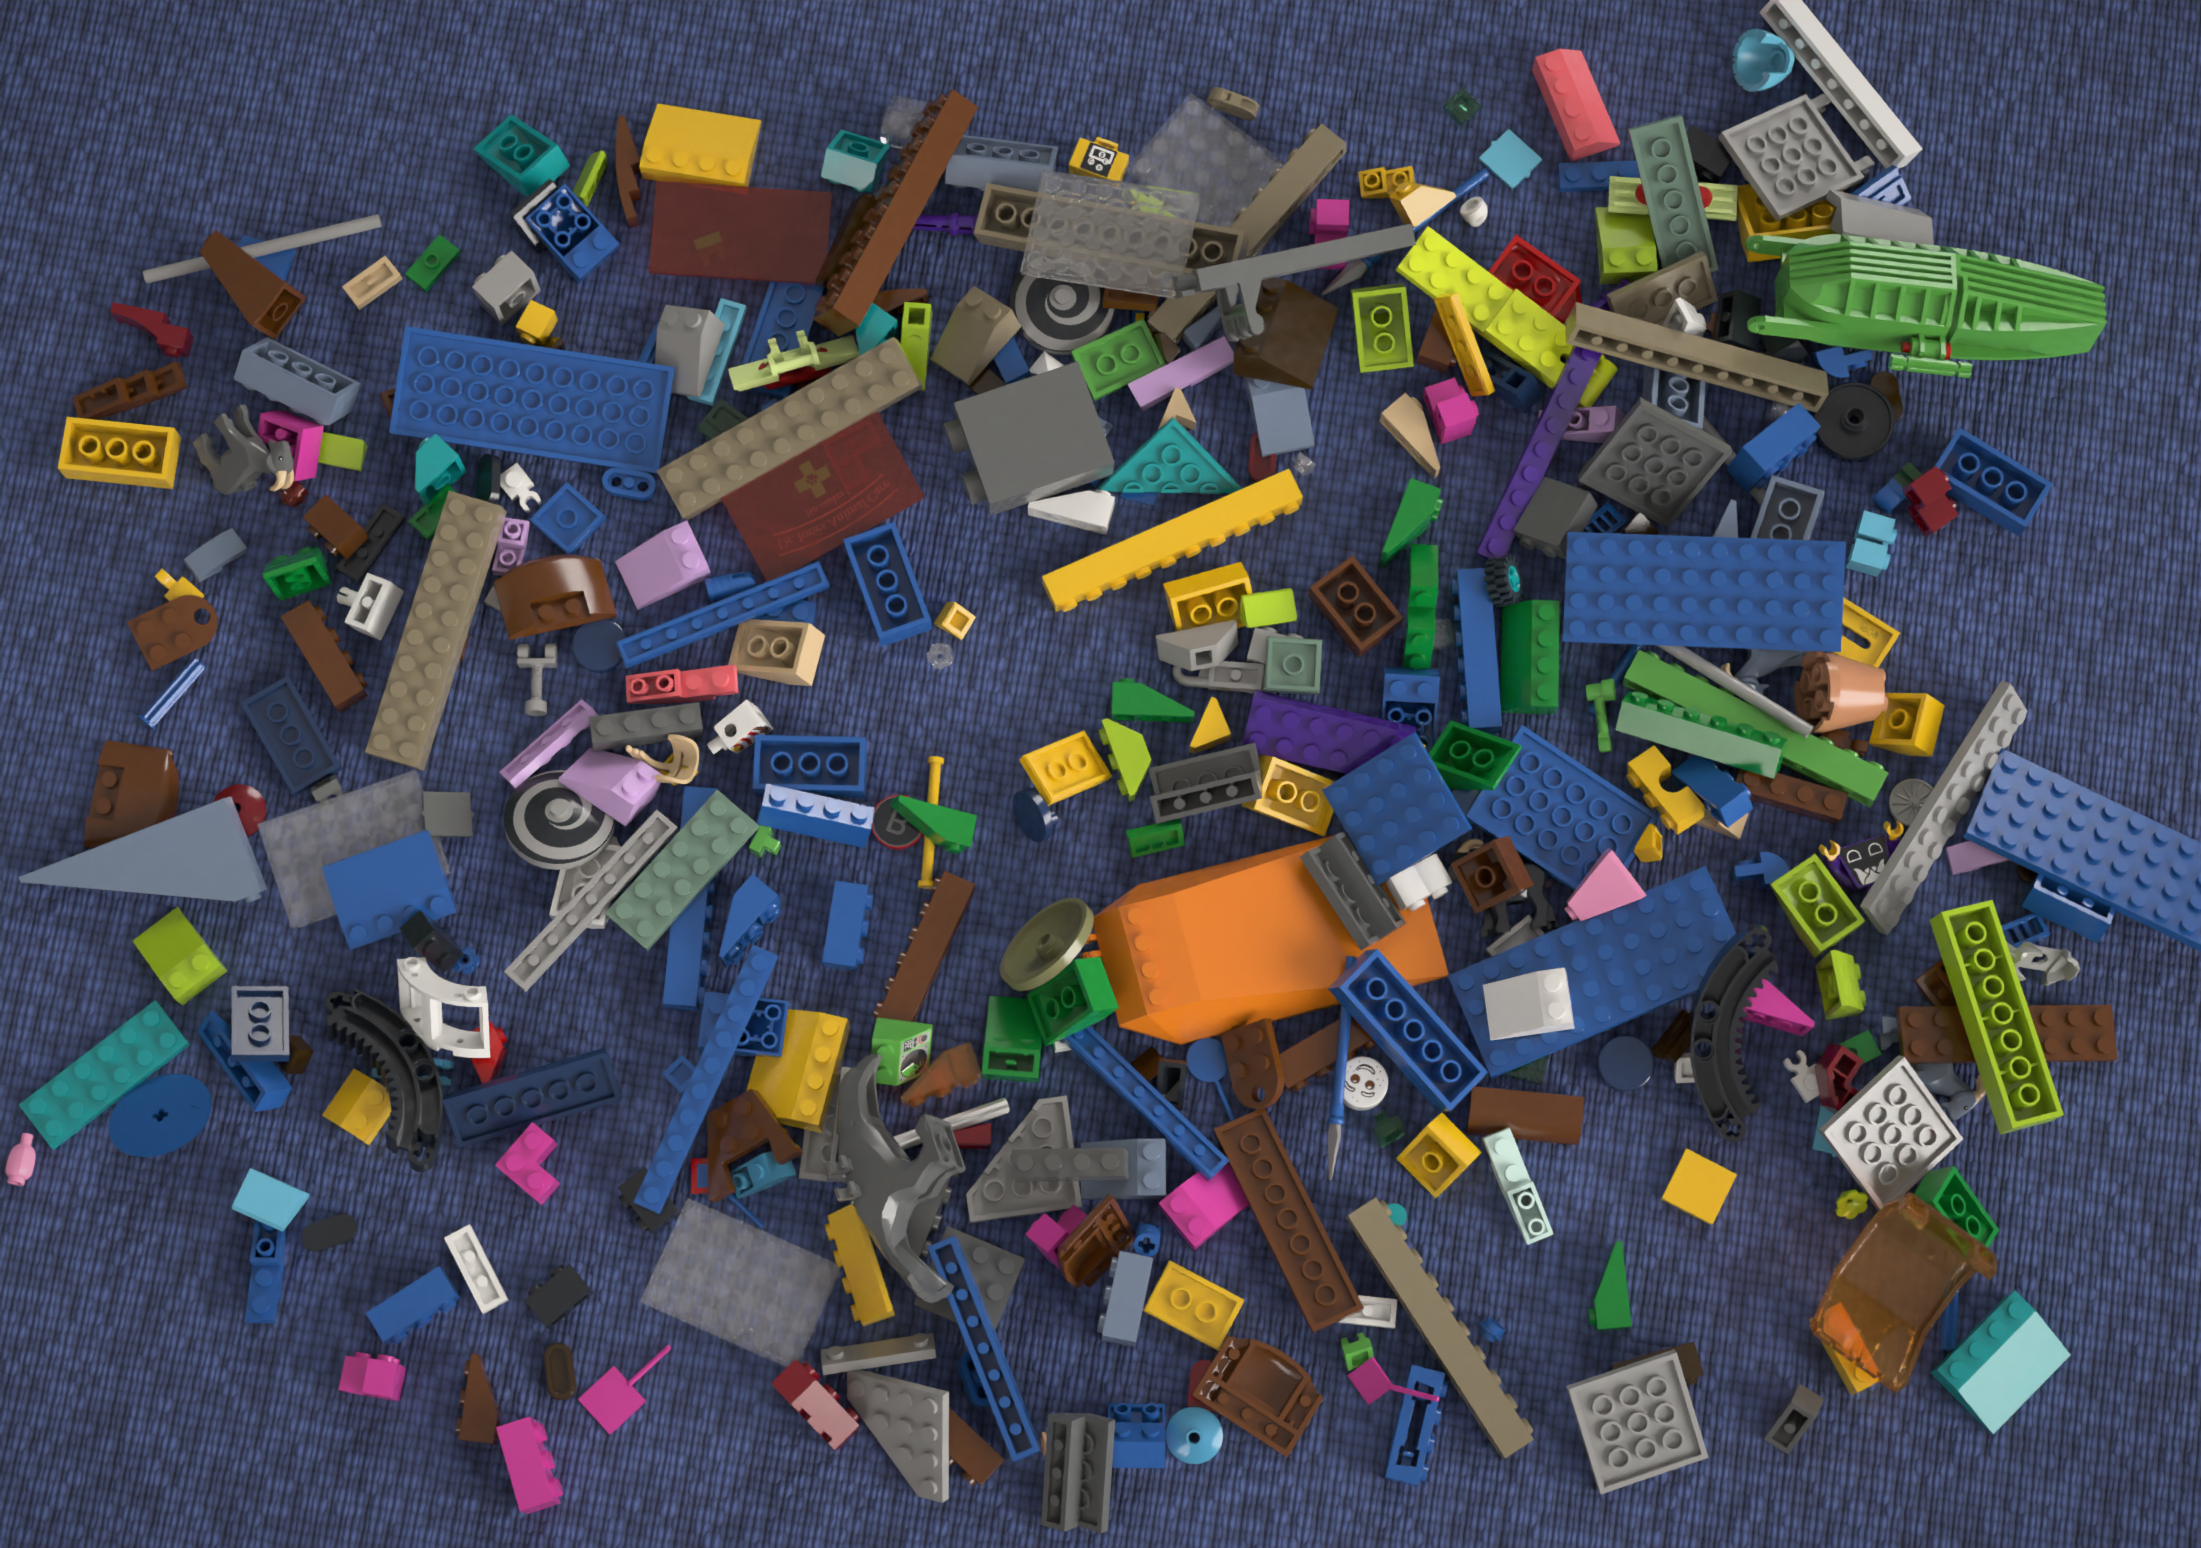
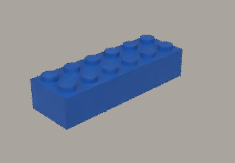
M1378 949L1366 950L1328 988L1438 1112L1451 1111L1488 1073Z

